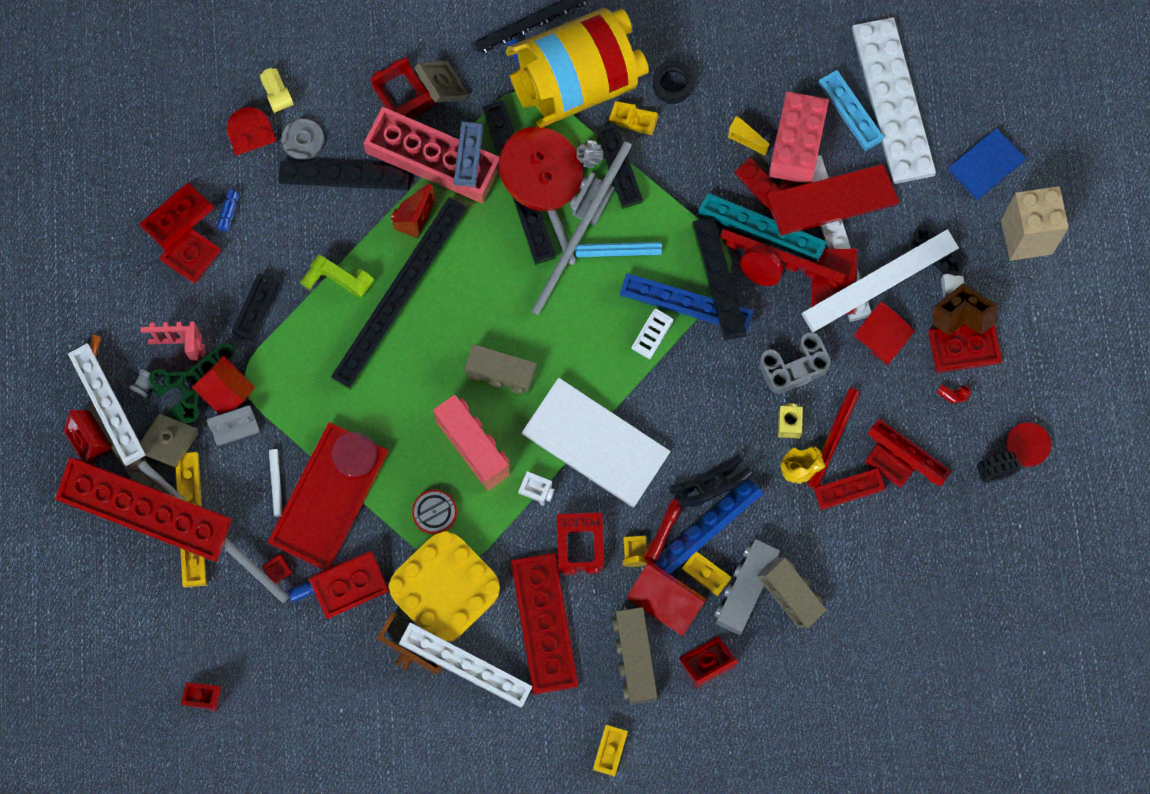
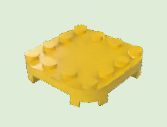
M444 531L429 538L395 571L391 577L389 589L395 603L418 627L446 642H454L495 604L499 596L500 585L495 573L460 537Z

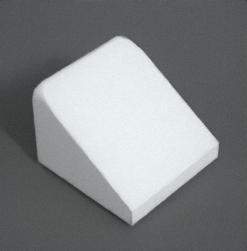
M943 274L941 278L943 298L964 283L963 276Z

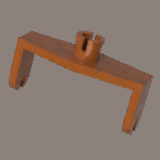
M392 612L376 640L400 654L395 664L400 667L404 661L402 669L407 671L411 662H414L437 676L442 669L440 665H437L435 668L383 637L396 615Z

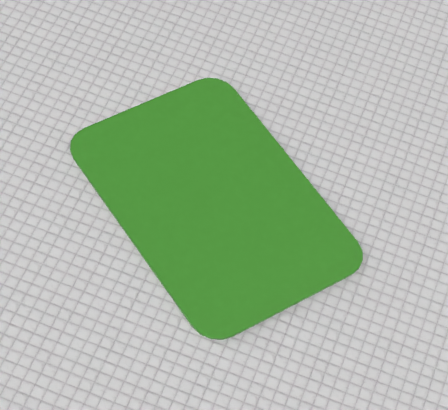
M516 92L508 93L496 101L504 102L514 134L528 127H537L535 122L544 118L536 106L523 109ZM483 113L475 122L483 123L484 125L481 149L498 156ZM573 115L544 127L564 136L576 151L582 143L586 144L587 140L596 141V144H599L596 134ZM604 156L598 165L594 164L593 168L584 167V164H582L583 179L584 177L588 178L590 173L593 172L595 173V178L603 181L608 172ZM631 164L643 203L622 209L617 193L614 190L596 226L589 224L578 244L661 242L662 254L577 257L574 250L573 254L576 263L574 265L567 263L540 314L536 315L531 310L563 254L548 212L541 211L556 259L535 265L513 198L505 188L500 172L483 204L421 178L337 265L352 276L360 269L374 278L375 281L364 296L359 298L326 277L257 348L247 363L245 378L255 387L248 397L260 413L310 457L328 422L387 449L389 454L363 504L417 551L434 535L420 531L415 525L412 516L413 504L416 498L423 492L441 490L451 496L457 508L455 523L447 532L460 537L480 557L533 501V499L518 493L526 472L528 471L551 481L566 465L565 462L521 434L557 379L560 378L613 413L698 320L697 318L620 296V291L626 273L712 298L692 228V222L699 219ZM427 184L432 185L435 202L419 238L417 239L394 230L393 221H391L393 211L398 209L404 200ZM579 189L578 193L576 194L577 196H579L582 189ZM448 197L468 208L467 213L352 389L350 390L331 378L332 374ZM571 201L556 210L568 241H570L581 221L572 216ZM720 238L729 273H731L732 261L727 246H724L725 243ZM657 309L671 317L673 324L649 360L632 350L631 347L653 310ZM655 319V322L659 323V324L662 325V326L665 325V324H663V323H661L660 321H658V320ZM652 326L649 328L657 334H660V331L653 328ZM647 334L644 336L653 342L656 341V339ZM641 341V346L647 348L648 350L652 348ZM472 344L536 363L537 371L529 394L525 392L517 394L512 392L511 388L505 386L497 388L491 386L485 380L478 382L469 379L468 375H465L464 368ZM453 395H456L459 400L461 398L465 400L470 408L471 416H476L482 423L484 434L489 433L496 442L497 451H503L510 461V476L489 491H487L435 421L433 409Z

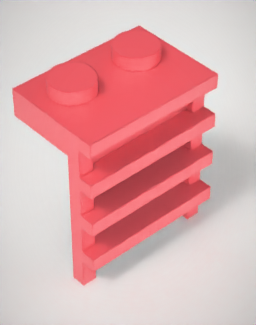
M163 322V327H157L155 323H150V327H141V333H151L154 338L148 339V344H185V353L192 364H197L201 361V357H205V345L202 344V334L195 322H190V326H183L181 322H177L176 326L170 327L168 322ZM160 332H164L167 338L162 339ZM174 332H177L180 338H175Z

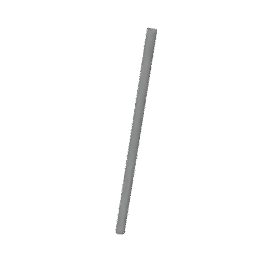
M624 141L533 306L532 313L540 314L632 147L630 143Z
M145 461L138 466L165 493L184 499ZM227 538L225 539L223 548L282 603L286 602L289 596Z

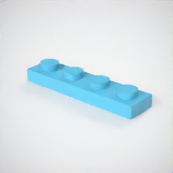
M838 70L819 80L818 84L864 151L869 150L884 140L883 135Z

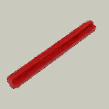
M854 388L848 389L821 450L825 468L816 472L807 482V486L812 489L819 487L859 396V391Z

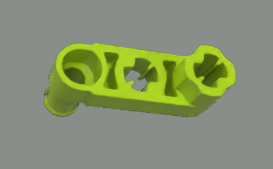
M317 255L310 264L311 268L299 282L305 288L311 290L320 276L325 275L355 296L362 298L375 280L367 272L360 269L352 276L328 259Z

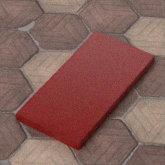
M328 422L267 543L322 570L332 567L389 451Z

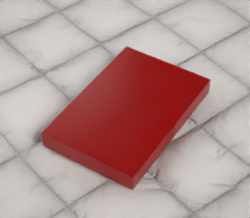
M187 182L140 222L139 225L158 245L166 250L211 212L214 207Z
M856 248L824 250L818 263L815 264L846 275L847 282L844 288L841 286L833 288L826 285L825 280L820 278L812 280L811 308L857 282L858 250ZM856 308L844 315H856Z
M965 324L950 336L938 328L928 330L936 373L1002 363L995 324L982 335Z
M368 550L308 577L326 619L390 592L372 550Z
M650 561L646 564L626 598L638 607H643L644 611L681 636L685 635L706 601V598Z

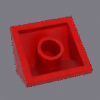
M224 356L192 386L219 415L236 409L255 388Z
M73 409L69 412L63 431L80 459L92 464L111 449L112 445L90 411Z
M719 636L679 657L682 666L696 689L736 668L738 664L737 659Z

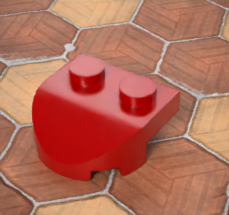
M243 107L236 110L230 116L227 123V133L236 156L276 142L270 122L261 110L254 107Z

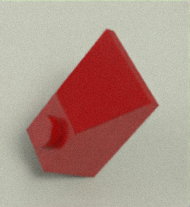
M427 184L404 200L399 208L393 211L391 221H393L394 230L417 239L419 238L435 202L432 185Z

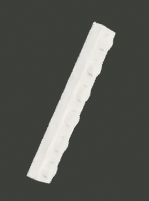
M87 343L68 353L123 463L127 466L146 456L89 344Z
M412 623L408 624L399 642V645L520 708L523 707L532 688L531 685Z

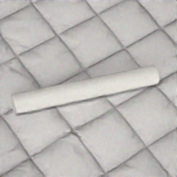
M272 449L269 450L273 509L274 516L279 517L283 512L278 450Z

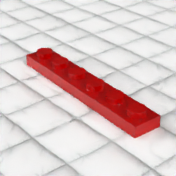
M723 229L720 236L725 243L724 246L736 250L738 247L745 250L744 253L752 248L765 249V252L768 254L773 253L776 255L781 263L785 265V269L794 273L797 270L804 272V276L812 280L820 278L825 280L826 285L833 288L838 286L844 288L847 282L846 275L725 229Z

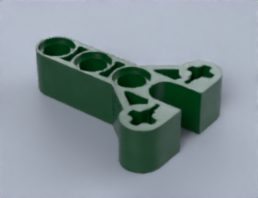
M227 343L220 344L187 372H166L163 369H155L148 376V386L158 398H161L171 389L176 388L180 390L182 400L169 411L178 421L190 425L199 416L197 408L199 394L193 388H188L185 385V378L191 377L197 382L205 374L202 371V364L208 363L213 366L221 359L218 353L221 349L229 352L230 357L227 360L231 362L235 357L233 346ZM155 376L163 377V380L161 381L163 385H161V383L155 384L153 382L155 380ZM183 409H185L186 411L191 410L193 412L191 414L192 419L190 417H183L185 413Z

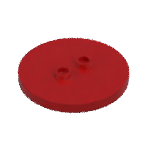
M528 127L513 134L504 144L499 157V172L505 188L519 203L538 211H553L568 204L578 193L583 179L582 163L577 159V151L564 136L548 128Z

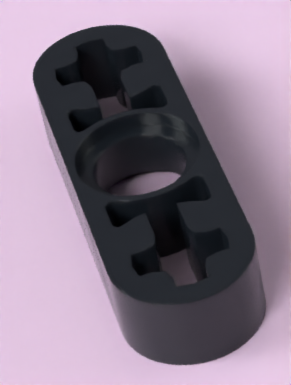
M919 226L912 235V241L918 247L937 235L929 227ZM919 233H920L921 235L926 234V235H927L926 240H925V239L919 240V239H918ZM953 252L933 263L942 274L960 276L963 270L962 261ZM948 256L947 262L945 261L944 264H941ZM949 265H956V272L954 270L950 272L948 270Z

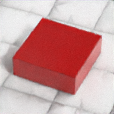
M281 554L261 566L266 575L276 585L293 574Z

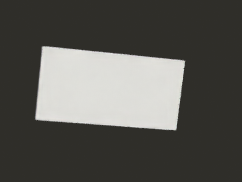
M560 378L557 379L521 433L633 508L671 452Z

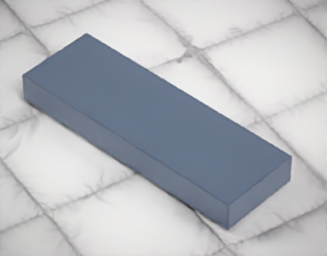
M461 122L454 185L476 187L484 128L483 123Z

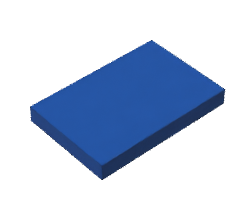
M996 128L952 164L948 171L978 201L1025 162L1026 158Z

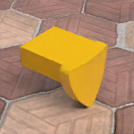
M646 536L624 537L625 559L622 560L623 566H646L648 563L644 559L647 551Z

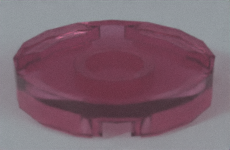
M348 432L340 436L334 443L332 461L342 474L350 477L362 476L375 466L377 448L373 440L367 435L359 432Z

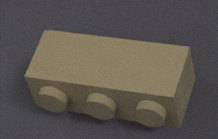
M472 344L464 369L465 375H468V378L478 382L485 380L491 386L497 388L505 386L511 388L510 390L514 393L523 394L525 392L529 394L537 371V364Z
M775 558L757 577L798 628H809L826 611V608L822 605L823 601L810 590L808 581L804 577L799 576L795 571L796 567L792 561L787 558Z

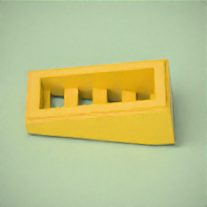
M736 116L729 128L728 138L764 156L767 155L770 144Z

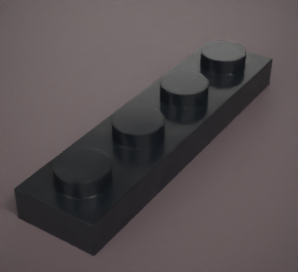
M616 123L595 129L597 139L603 149V156L608 170L623 145ZM626 156L612 181L622 209L643 203L628 156Z

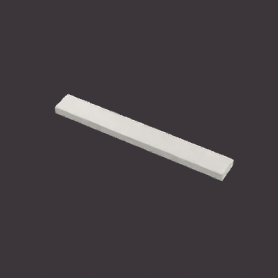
M947 229L801 314L813 333L952 253L959 247Z

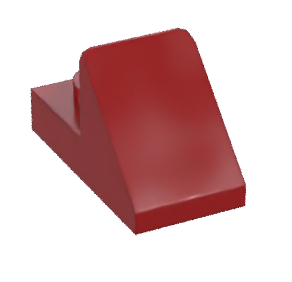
M186 682L180 705L216 712L221 695V687Z

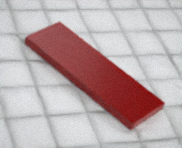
M883 164L769 193L765 197L781 236L889 208L899 203Z
M550 553L511 560L533 695L578 688L556 554Z

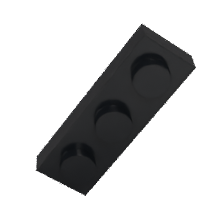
M260 273L257 274L233 326L232 334L253 342L278 288V280Z

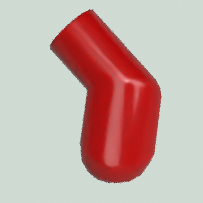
M942 384L936 393L950 403L955 404L967 401L970 397L971 389L968 386H962L960 389L952 391Z

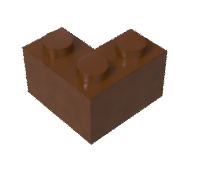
M963 283L934 306L933 325L949 336L964 324L982 335L996 324L997 304Z

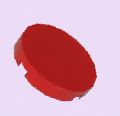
M762 248L747 250L740 264L746 277L761 286L777 284L782 277L784 269L776 255L773 253L768 254Z
M1021 423L1015 426L1009 432L1005 442L1006 452H1015L1020 466L1035 467L1041 464L1049 456L1051 450V439L1047 431L1034 423Z

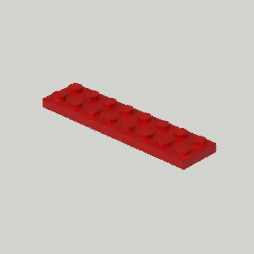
M69 457L55 497L57 501L214 562L219 560L233 519L74 457Z

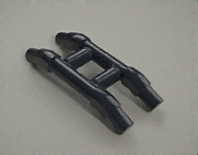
M737 454L731 461L729 460L720 468L692 481L670 485L669 489L671 494H685L697 489L700 494L689 496V498H681L678 500L680 508L698 507L725 492L741 487L754 473L747 467L740 474L730 479V481L727 480L725 476L731 474L744 461L741 455ZM717 479L720 485L708 490L705 484Z

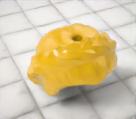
M809 446L808 449L798 450L797 448L789 450L781 460L780 468L782 475L787 481L800 484L808 481L816 472L825 468V463L823 462L821 451L817 447Z

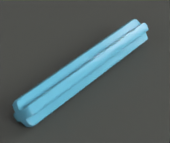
M661 242L578 244L575 251L577 257L662 254Z

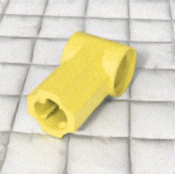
M277 68L264 70L260 74V78L268 94L267 98L273 112L276 113L293 106L292 98L287 87H284Z

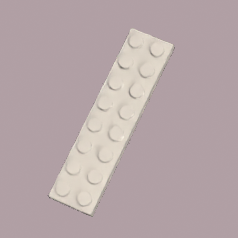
M894 17L853 25L852 33L877 127L884 137L882 145L892 183L898 184L935 176L934 163Z

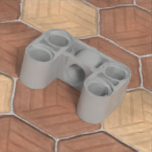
M809 332L803 335L799 345L803 358L784 365L781 356L775 350L770 349L763 352L759 367L769 389L773 393L782 394L796 387H801L827 373L831 360L820 337L816 333ZM811 341L816 347L810 349L804 343ZM770 358L773 359L776 364L774 366H768L766 365L764 360ZM822 361L825 367L818 368L814 365V362ZM782 378L785 384L779 386L775 384L774 379Z

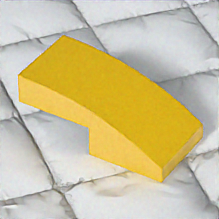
M615 101L609 122L616 123L618 126L632 131L653 135L659 116L656 112L637 109L633 104Z

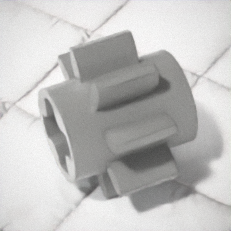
M587 140L586 144L582 143L578 147L576 155L577 159L584 164V167L593 168L594 164L598 165L602 161L604 153L601 145L596 144V141Z

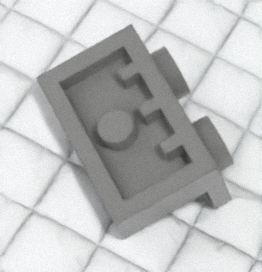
M591 172L588 178L584 177L580 185L582 190L579 196L575 195L570 204L572 216L580 220L602 183L601 180L595 178V173ZM610 185L589 224L596 226L615 190L614 186Z
M250 405L207 419L217 446L259 433L256 418Z

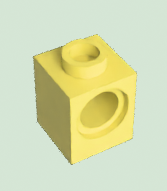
M794 403L780 406L778 412V437L800 439L802 434L803 407H797V404ZM792 416L795 418L796 423L788 424L784 418Z

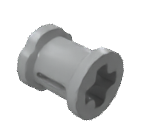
M140 369L139 377L129 389L139 396L147 398V392L150 389L147 379L151 373Z

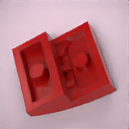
M880 302L854 334V338L871 349L870 353L886 365H889L915 331L883 302Z

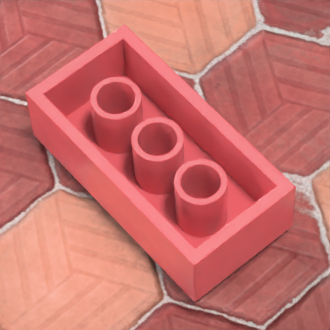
M786 91L769 177L806 184L813 182L829 99Z
M453 395L433 409L435 421L487 491H489L510 476V461L503 451H497L496 442L489 433L484 434L482 423L476 416H471L470 408L463 398L459 400L456 395Z

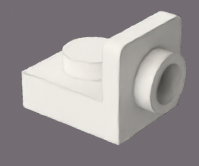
M527 471L518 493L536 500L540 505L544 506L546 501H551L555 489L552 488V481Z

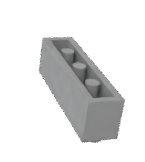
M755 539L753 545L748 544L743 554L747 558L743 565L738 564L733 575L737 579L734 585L729 583L724 594L727 600L724 605L719 604L714 615L718 618L716 621L717 625L741 636L764 587V584L757 575L778 557L780 550Z

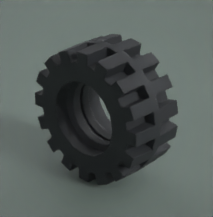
M1012 451L990 456V458H986L977 464V469L983 483L1002 480L1021 470L1016 454Z

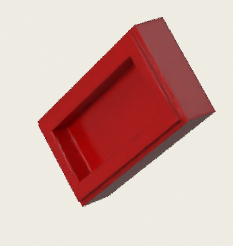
M880 444L875 446L864 462L873 469L878 468L882 476L899 488H902L914 471L908 464Z

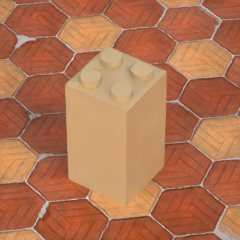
M1060 186L1015 193L1001 219L1010 261L1052 255L1069 229Z

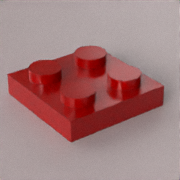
M190 229L167 248L159 259L162 263L196 285L221 253V249L193 229Z

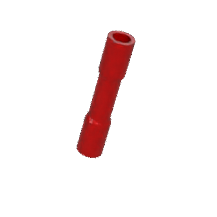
M672 499L659 529L644 555V559L648 562L656 563L664 547V542L682 510L679 507L678 500Z

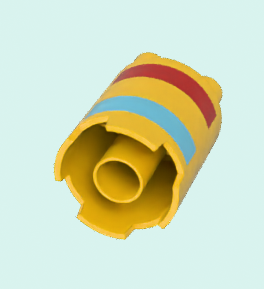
M600 8L507 47V56L518 54L520 69L509 76L523 109L536 106L544 117L535 122L537 127L543 128L631 91L637 87L638 78L648 74L649 68L645 56L639 49L632 51L626 36L632 32V26L627 13L623 9L610 12L606 8Z

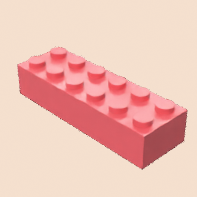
M385 107L381 108L363 143L367 154L482 204L499 173V156L481 149L476 187L454 185L459 139Z

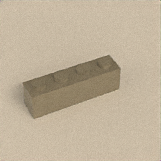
M643 607L616 611V618H612L614 632L618 631L619 640L615 641L617 654H622L623 663H619L620 676L625 677L626 686H622L624 700L629 699V705L657 701V692Z

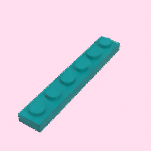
M710 193L707 194L698 210L699 215L706 218H714L718 223L815 263H818L827 246V241L802 231L781 236L775 220Z

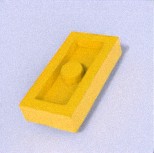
M695 552L682 567L683 572L717 597L732 580L731 576L698 552Z
M605 725L593 771L615 777L628 731Z

